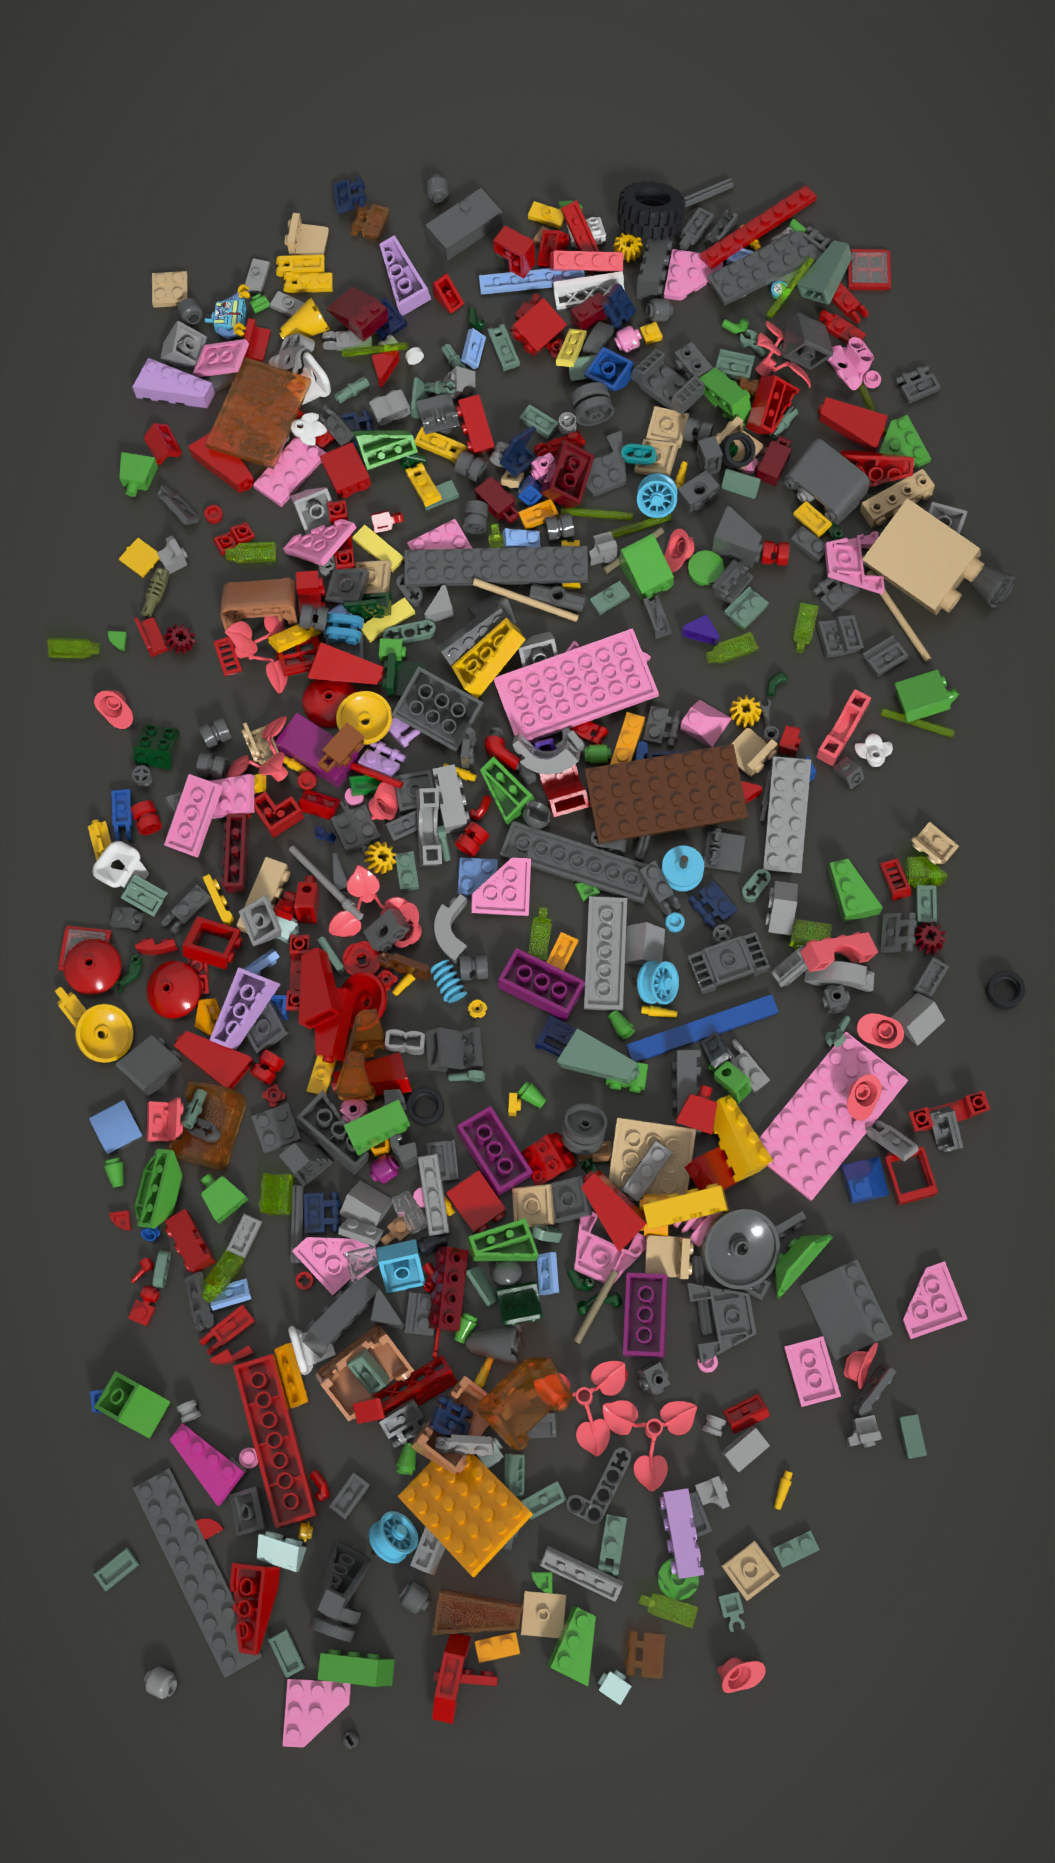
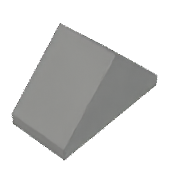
M442 585L425 612V620L436 622L454 617L445 585Z

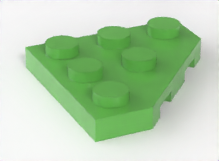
M908 415L891 421L879 453L914 457L913 469L930 463L931 457Z

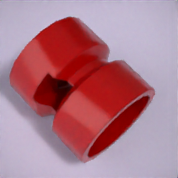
M764 540L761 564L772 565L775 562L777 566H787L790 543L779 542L775 544L774 541Z
M142 801L131 807L132 816L135 821H138L136 826L140 835H149L162 828V823L159 816L156 815L157 810L153 801Z
M471 821L464 829L465 834H460L454 844L463 853L473 858L480 850L479 845H484L490 836L481 826Z
M264 1049L259 1057L260 1062L254 1064L250 1074L271 1086L276 1078L275 1073L280 1072L286 1062L274 1053Z

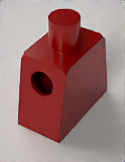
M311 875L305 876L304 882H298L294 904L298 923L317 924L320 893L316 877Z
M701 1084L698 1096L689 1093L675 1122L712 1134L717 1102L709 1100L713 1088Z

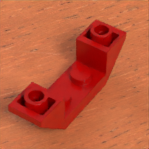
M345 500L327 503L331 525H334V521L339 519L349 521ZM351 535L334 553L337 570L355 567Z
M290 935L289 954L291 956L290 987L289 991H287L286 1000L287 1011H299L301 955L311 949L310 935Z
M981 1091L967 1095L958 1101L930 1109L925 1107L908 1114L914 1132L932 1130L934 1124L929 1113L930 1111L949 1106L955 1111L957 1122L989 1111L990 1106L985 1092Z
M453 1632L449 1636L434 1696L433 1720L450 1724L454 1722L458 1704L456 1699L465 1658L468 1657L471 1636Z

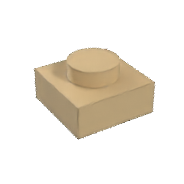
M506 470L501 478V484L509 488H519L524 480V473L513 477Z

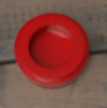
M210 505L204 511L207 522L211 524L219 523L223 518V512L217 505Z
M304 771L298 776V784L302 789L310 790L316 786L317 776L312 771Z

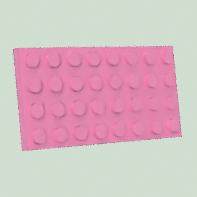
M633 628L493 679L514 736L521 733L529 742L558 733L566 727L572 728L659 696Z
M847 1032L844 1033L847 1038L841 1046L837 1048L834 1046L759 1138L773 1159V1162L767 1167L810 1201L814 1199L867 1132L865 1129L875 1123L908 1082L904 1076ZM863 1075H874L880 1080L882 1085L881 1095L871 1115L865 1120H856L847 1110L849 1087L853 1081Z

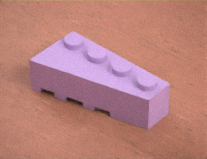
M395 235L380 243L396 304L402 317L431 300V296Z
M150 358L147 359L132 387L136 398H151L153 401L165 400L174 404L179 402L187 406L208 408L215 395L211 382Z
M238 967L210 1041L237 1050L281 984Z
M688 1488L662 1492L663 1497H660L661 1510L666 1511L667 1517L663 1519L664 1529L669 1531L670 1540H667L668 1552L673 1553L674 1561H670L672 1574H676L678 1579L704 1575L703 1567H700L699 1562L701 1561V1554L698 1544H696L697 1533L692 1520L693 1511Z

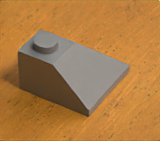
M177 321L163 343L160 359L173 366L195 368L203 346L206 345L207 336Z
M327 487L307 489L290 496L306 535L311 533L312 529L323 525L325 527L331 525L327 503L332 502Z
M550 631L530 637L518 649L522 668L558 655L555 640Z

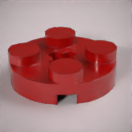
M367 941L353 943L347 947L343 954L344 968L350 976L359 972H368L376 975L381 967L378 963L380 953L373 950ZM365 956L366 964L359 965L357 959Z

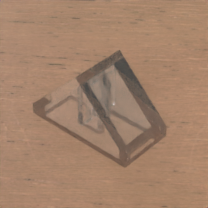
M376 1246L345 1252L351 1282L353 1283L379 1265Z

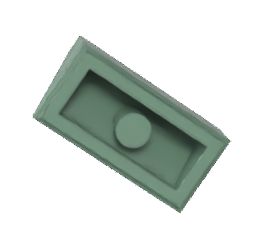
M597 355L578 357L574 367H568L570 380L588 379L584 377V374Z
M415 377L413 382L411 414L413 418H420L416 401L428 398V393L425 391V388L428 387H425L426 384L418 377Z
M726 469L722 489L755 499L761 479Z
M479 1266L466 1271V1275L487 1307L499 1301L497 1292Z
M366 1348L346 1364L371 1395L387 1386L390 1379Z
M918 1414L899 1417L898 1423L906 1459L927 1456Z

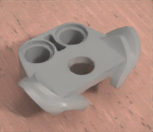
M299 333L287 336L282 342L279 354L269 359L268 364L275 373L283 376H288V372L285 370L293 368V373H298V369L302 368L301 357L303 353L308 352L311 354L315 347V341Z

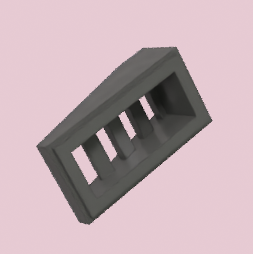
M334 853L332 857L333 885L344 895L349 893L347 890V879L338 853Z

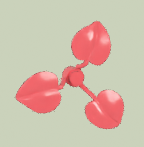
M766 321L767 328L777 336V341L774 345L765 334L760 333L758 335L757 346L769 349L770 353L755 368L756 371L763 377L768 376L772 371L776 373L779 369L788 366L801 376L810 388L811 384L807 373L796 363L787 361L775 367L777 363L771 356L773 353L778 356L781 355L777 346L781 339L784 341L785 333L773 323Z
M277 616L264 617V625L269 633L254 641L251 639L252 630L246 622L240 621L229 626L225 633L234 643L237 657L241 659L249 657L250 660L256 659L270 662L266 665L267 676L277 693H282L288 681V676L283 675L279 660L274 662L271 658L254 656V654L257 652L256 643L286 630L284 619L282 618V621H278Z
M284 716L273 720L262 732V737L264 739L267 738L266 740L273 753L267 762L261 766L249 760V755L242 756L231 764L225 778L240 776L247 769L248 765H254L259 768L258 772L260 775H271L277 782L282 781L288 775V771L282 766L285 754L284 752L276 753L271 738L282 730L288 717Z
M360 865L356 866L353 874L347 881L348 892L358 897L356 907L358 910H360L362 901L370 903L375 899L379 907L383 909L380 913L381 916L389 908L398 910L403 904L409 903L404 898L392 897L385 902V906L382 905L378 895L375 894L380 886L378 879L372 872ZM346 910L338 912L329 924V933L340 937L354 936L361 929V921L357 920Z
M608 1361L599 1364L591 1373V1381L597 1386L590 1389L582 1387L574 1393H568L571 1387L570 1382L565 1375L560 1373L548 1374L534 1381V1387L539 1398L550 1407H563L566 1404L567 1397H576L578 1403L585 1406L589 1422H583L578 1427L576 1432L577 1441L583 1449L595 1456H600L608 1446L610 1429L603 1419L593 1421L589 1408L593 1401L592 1393L600 1389L607 1396L618 1394L625 1384V1363L621 1361Z
M619 1400L605 1403L603 1405V1417L612 1432L617 1435H628L632 1426L644 1427L645 1434L651 1438L649 1456L643 1455L639 1457L634 1464L633 1470L636 1479L649 1491H655L662 1485L668 1472L665 1458L660 1455L653 1457L656 1438L665 1426L674 1435L686 1434L693 1425L697 1406L684 1401L670 1402L664 1405L660 1411V1417L664 1423L658 1419H651L647 1423H634L638 1418V1411L631 1402Z

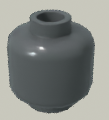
M432 175L426 181V193L430 200L440 203L449 195L448 181L442 175Z
M187 298L179 303L177 308L178 314L185 324L194 325L202 319L203 311L197 300Z
M666 298L651 299L646 305V316L652 322H666L673 314V306L670 305Z
M415 1581L410 1584L407 1582L398 1596L401 1598V1606L414 1614L420 1610L425 1611L431 1601L428 1599L429 1590Z

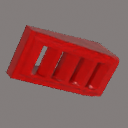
M226 637L213 641L224 676L242 672L231 638ZM230 644V647H229V648H226V649H223V650H220V648H219V647H222V646H225V645ZM229 651H232V653H233V654H230V655H227V656L222 657V654H223V653H226V652H229ZM230 658H234V659H235V661H231V662H228V663H225V664H224V660H227V659H230ZM237 665V668L226 670L228 666Z
M898 858L880 863V868L892 900L896 901L911 896V887ZM893 867H896V868H897V869H894V870H891V871H888V872H887V869H890V868H893Z

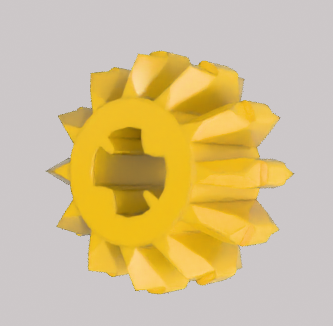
M621 233L620 237L615 239L613 250L614 252H622L623 260H626L627 263L630 260L635 262L636 257L640 258L643 250L642 240L640 237L636 238L633 235Z
M745 695L744 699L740 696L737 697V702H732V708L729 711L732 714L731 719L737 720V725L743 723L744 728L747 726V723L753 726L754 721L758 722L760 719L759 715L762 712L759 709L760 703H754V697L749 700L747 695Z
M379 841L375 842L374 845H369V851L364 853L368 857L364 862L370 863L368 869L374 867V873L380 871L381 874L386 873L387 870H392V865L396 863V860L392 857L397 854L391 853L393 846L387 848V842L380 844Z

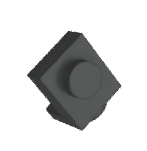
M844 757L832 767L833 772L844 779L850 789H853L864 780L861 766L848 757Z
M114 907L110 925L115 928H130L134 931H139L143 913L131 907Z

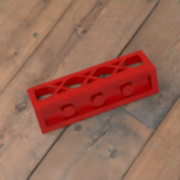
M442 1355L412 1372L407 1380L397 1381L374 1394L373 1397L382 1399L390 1396L388 1400L381 1403L384 1415L412 1398L417 1406L455 1385L458 1381L445 1357ZM442 1363L444 1364L445 1367L441 1368L438 1371H434L435 1367L441 1365ZM425 1375L423 1380L416 1381L418 1377ZM404 1385L407 1386V1388L404 1391H399V1389Z

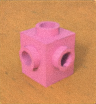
M551 453L539 456L532 462L531 475L541 485L554 460Z
M354 1096L351 1099L347 1098L340 1106V1112L343 1115L342 1119L349 1123L368 1114L369 1111L366 1108L368 1104L360 1097L358 1100ZM357 1107V1111L352 1113L351 1110Z

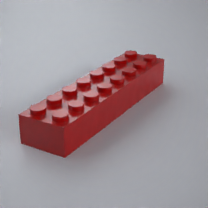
M270 1354L233 1366L275 1528H282L319 1516L276 1356Z

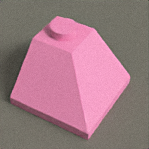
M699 700L689 709L682 720L680 731L713 748L731 721V717Z

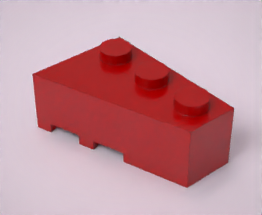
M776 375L761 377L746 428L758 435L773 434L784 416V411L787 407H790L792 404L791 400L795 394L799 393L800 389Z
M479 394L458 400L456 411L462 422L463 434H466L468 439L466 441L468 451H472V454L475 456L494 450V442Z
M186 1208L165 1220L167 1226L164 1228L170 1238L173 1237L176 1243L174 1247L178 1254L182 1255L183 1263L188 1272H202L217 1263L190 1212Z

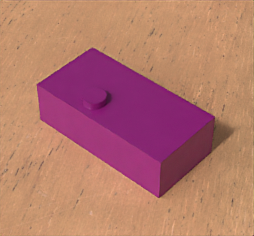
M298 713L295 714L275 741L280 752H284L288 757L294 758L336 788L341 786L352 771L350 769L352 762L357 763L360 759L358 753L355 752L351 756V762L346 767L343 765L339 769L335 766L327 774L317 764L323 758L322 749L334 736ZM328 759L326 761V763L329 765L332 763Z
M518 948L513 952L498 979L499 989L566 1022L585 986V981Z
M491 1106L457 1125V1135L497 1197L531 1178L533 1173Z
M626 1273L623 1355L625 1357L666 1359L669 1277L667 1274Z

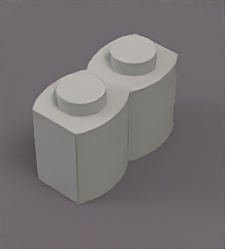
M392 390L388 395L377 396L369 402L370 411L378 426L389 424L394 420L411 414L410 405L402 390Z
M397 1029L386 1031L385 1047L391 1053L407 1052L412 1055H422L426 1050V1036L418 1031L405 1033Z

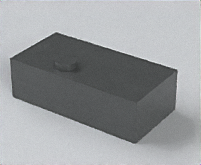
M480 188L425 225L427 238L448 261L502 225V211L485 191Z

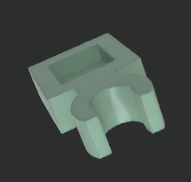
M739 1592L718 1596L723 1618L730 1617L728 1623L729 1630L734 1632L733 1623L739 1622L741 1629H744L745 1624L738 1615L744 1613Z

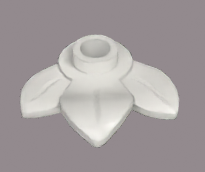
M316 413L304 414L301 419H297L291 424L292 433L296 437H300L304 444L312 446L315 445V437L325 434L327 429L318 421L319 415Z
M874 733L867 736L865 743L855 744L857 755L866 759L873 767L881 766L885 761V757L890 755L893 750L891 742L883 743L880 736Z

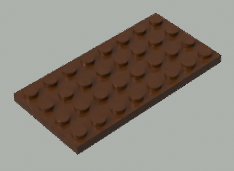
M734 744L584 770L598 844L748 818Z

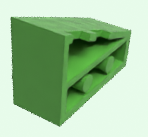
M716 367L699 378L704 383L705 397L714 407L719 406L724 412L722 416L725 419L729 417L733 421L738 416L743 420V426L747 424L751 405L749 400L750 394L746 389L739 387L736 381L729 379L723 371H719Z
M409 430L353 431L363 464L367 470L418 452L413 435Z
M492 757L480 771L505 822L510 826L512 821H515L523 813L527 802L535 799L512 774Z
M844 859L829 863L827 872L842 922L845 923L880 914L883 907L850 860Z
M398 1099L345 1124L344 1127L359 1156L393 1135L406 1131L410 1123Z
M526 1218L469 1236L467 1240L473 1261H537L539 1257Z
M572 1606L563 1630L548 1660L547 1667L586 1686L589 1685L596 1616Z
M329 1649L328 1653H320L318 1680L373 1687L392 1686L395 1659L379 1658V1654L367 1653V1656H360V1652L354 1651L341 1654V1650Z

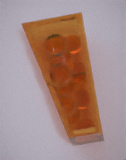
M441 1589L432 1635L519 1630L524 1604Z

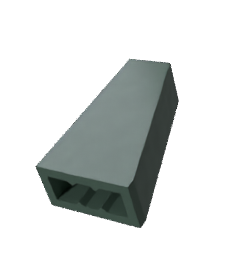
M834 240L800 279L797 286L801 297L827 305L830 304L852 259L850 247L847 243Z
M578 1028L557 1060L558 1065L564 1069L630 1084L632 1080L634 1081L640 1072L637 1062Z

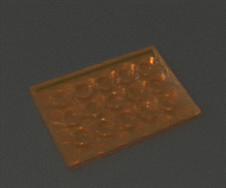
M244 357L207 439L206 448L274 469L290 434L292 424L297 418L312 383L311 378Z

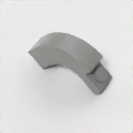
M518 733L514 737L512 744L514 750L518 754H522L520 763L526 768L541 774L564 772L579 762L580 752L568 740L553 751H542L535 748L521 733Z
M461 894L450 901L449 908L443 904L441 905L434 923L438 947L443 955L455 965L460 961V956H464L468 951L467 945L456 938L451 930L453 921L467 905L466 897Z
M833 961L824 970L809 972L807 969L804 982L818 987L836 984L854 987L865 992H873L875 973L868 971L867 967L859 964Z

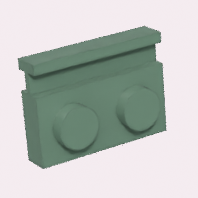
M720 349L716 368L721 372L723 371L728 378L749 382L755 356Z
M748 587L724 611V614L729 616L742 630H745L768 607L769 602L757 592L751 590V587Z
M133 874L120 898L154 917L168 893Z

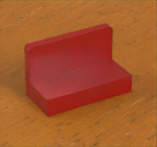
M248 318L243 339L247 340L249 346L243 359L264 361L271 331L270 329L257 327L255 319Z
M154 423L144 435V440L158 465H161L167 457H179L182 454L168 424Z
M138 617L134 618L151 657L168 651L154 617L139 622Z

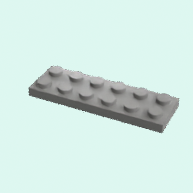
M773 757L763 869L767 871L798 874L802 872L811 760Z
M589 896L584 1010L623 1011L627 898Z

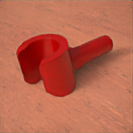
M144 1258L139 1262L142 1269L130 1280L133 1284L142 1274L153 1269L154 1265L150 1258Z

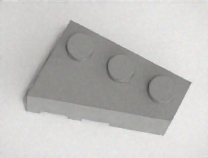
M455 764L432 769L435 786L438 788L439 804L446 834L464 830L467 823L470 822L469 812L464 811L463 805L467 804L465 794L460 792V788H463L461 777H457Z

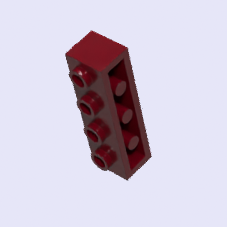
M227 814V821L224 822L226 839L223 840L225 857L222 859L224 875H222L221 883L227 893H246L249 820L246 814Z
M440 1247L436 1252V1268L433 1274L434 1286L430 1297L431 1312L428 1316L429 1329L448 1332L460 1331L468 1250Z

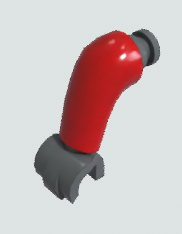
M497 727L491 728L490 735L484 741L486 753L491 758L494 757L501 765L513 771L518 770L517 777L521 783L530 785L532 782H535L536 774L534 771L528 770V768L520 763L521 758L505 747V741L502 739L504 731Z

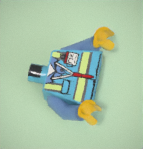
M244 284L239 286L238 292L233 296L217 302L215 312H205V323H214L216 333L227 340L244 337L247 313L244 298L250 297V293L247 292L249 287Z

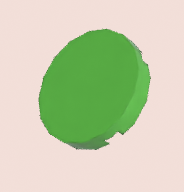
M699 551L691 557L688 563L689 577L693 582L701 586L713 585L724 572L723 560L713 551Z
M674 1559L666 1560L658 1572V1584L661 1591L667 1597L674 1600L689 1598L696 1592L699 1576L678 1579L676 1574H672L670 1561H674Z

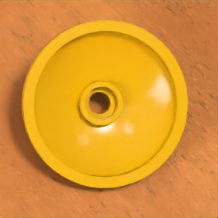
M360 691L349 695L342 701L337 710L336 722L339 731L348 722L364 736V744L367 745L381 740L388 733L392 725V711L388 702L379 694ZM364 721L369 722L367 725L362 724Z
M108 1004L96 1005L86 1010L79 1018L75 1029L76 1042L82 1053L89 1059L101 1063L112 1062L124 1056L129 1050L133 1040V1027L130 1019L121 1009ZM99 1031L103 1033L102 1038L98 1036Z

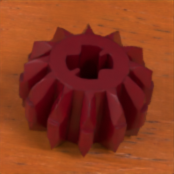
M174 624L173 628L169 627L167 629V633L164 635V639H166L164 644L165 646H170L169 652L175 650V654L178 655L179 651H181L185 655L187 651L192 650V646L195 645L196 641L193 639L195 633H189L190 627L185 629L184 624H181L180 627Z
M924 922L922 927L918 926L916 928L917 933H914L916 942L914 945H920L918 949L920 952L925 949L926 955L930 953V950L933 954H936L937 949H943L942 943L946 942V938L943 937L945 931H939L940 925L934 927V922H930L928 926Z

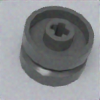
M603 383L585 384L577 388L570 396L576 420L580 425H597L605 422L614 414V406L610 399L608 387Z
M581 1103L572 1106L564 1116L561 1131L563 1144L571 1152L579 1155L595 1153L602 1147L604 1142L607 1117L602 1110L591 1104Z
M318 1597L317 1603L315 1605L316 1610L318 1609L320 1597ZM346 1605L337 1620L332 1617L314 1615L311 1617L308 1627L328 1636L352 1642L355 1631L350 1626L345 1625L344 1622L357 1624L361 1612Z

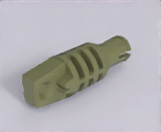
M157 568L150 581L149 588L145 594L146 601L141 611V614L145 617L151 618L156 604L161 601L169 577V572L165 569Z

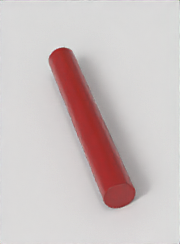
M352 762L350 766L352 770L401 789L403 786V781Z

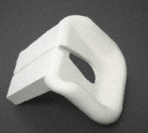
M304 352L302 355L304 363L302 374L286 385L287 390L301 405L318 397H327L331 392L328 376L308 352Z
M115 841L108 845L93 866L94 877L114 888L121 886L125 889L133 874L145 880L149 873L139 861V852L122 841ZM120 860L125 867L123 870L111 868L112 862Z
M294 1326L288 1328L302 1375L309 1374L313 1365L336 1355L333 1345L329 1344L325 1354L321 1358L318 1357L303 1343L307 1332L303 1333Z

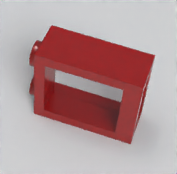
M197 916L183 943V956L227 970L229 963L232 964L235 959L236 949H240L242 945L241 930ZM206 932L230 940L224 953L197 946L203 933Z
M924 1147L918 1148V1152L910 1157H918L927 1187L901 1194L891 1164L901 1161V1159L891 1152L887 1153V1157L883 1159L897 1206L935 1196L938 1193Z

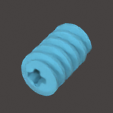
M444 960L434 965L430 972L434 975L433 979L437 982V988H441L440 994L444 995L443 1000L452 1003L463 998L467 991L460 992L464 985H457L461 979H454L457 971H450L454 968V965H447L450 960Z

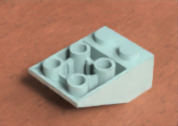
M266 1531L265 1534H259L257 1559L299 1572L307 1547L302 1546L303 1542L293 1538L283 1540V1535Z

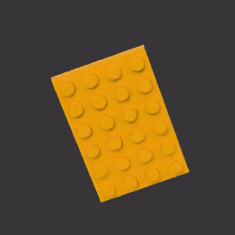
M474 1454L466 1456L465 1462L467 1465L460 1474L458 1472L452 1474L431 1461L398 1497L472 1577H475L533 1514Z

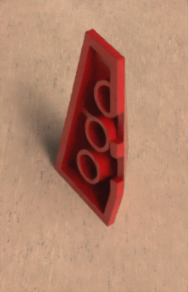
M841 450L843 457L868 476L870 481L869 487L913 476L914 457Z
M232 1563L230 1590L234 1593L235 1604H233V1612H236L237 1615L236 1633L239 1653L259 1655L278 1591L280 1567Z

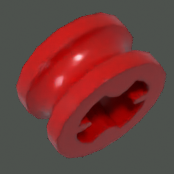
M300 1272L295 1282L300 1290L306 1291L312 1288L314 1279L310 1273ZM302 1276L310 1279V1283H307L305 1287L302 1283H299Z

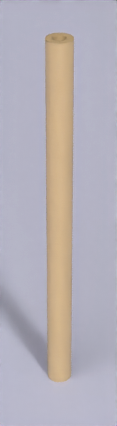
M872 570L866 573V575L876 576ZM884 590V593L880 594V596L923 660L928 662L931 660V656L887 591Z
M474 579V586L577 622L579 616L577 614L488 582Z

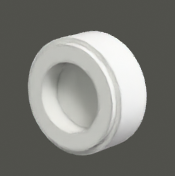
M418 347L409 349L405 355L407 362L411 365L419 363L424 357L422 350Z

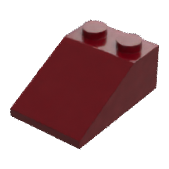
M354 287L349 288L327 308L331 315L362 342L366 341L389 320L387 308L375 297Z
M563 440L544 478L540 494L568 509L581 504L595 455Z

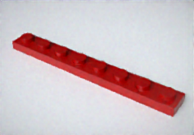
M806 185L700 253V259L710 269L714 268L815 202L817 195Z

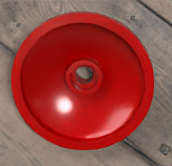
M316 679L304 692L302 701L304 712L307 718L319 727L337 728V710L342 701L349 695L356 693V690L350 682ZM327 695L332 696L330 699H326Z
M87 939L79 942L68 952L64 961V975L67 982L74 990L85 995H97L109 990L119 979L122 969L121 958L117 950L110 943L101 939ZM88 961H93L91 966H87Z
M169 961L161 964L153 971L147 983V999L151 1008L165 1018L176 1019L187 1015L195 1008L201 995V982L197 972L190 965L180 961ZM169 985L170 989L166 991V987Z
M359 972L350 976L341 986V988H346L356 993L350 1028L364 1030L376 1024L383 1015L387 1003L386 989L381 979L374 974Z

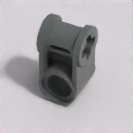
M596 831L592 833V847L616 855L625 854L627 839L598 844Z

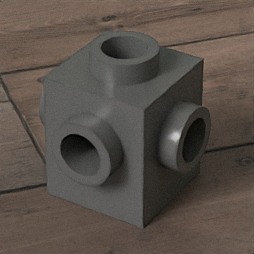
M832 984L826 987L820 999L823 1008H826L828 1014L832 1012L836 1014L845 1011L849 1004L848 1001H850V995L847 989L844 990L843 985L837 986Z
M652 1361L636 1370L640 1379L638 1381L639 1386L645 1393L658 1395L665 1391V1387L670 1385L668 1372L662 1367L661 1362Z

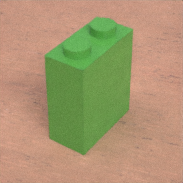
M938 669L895 683L896 695L907 723L951 709L950 701H953L950 690L946 691L945 686H947L945 677L944 675L940 676Z

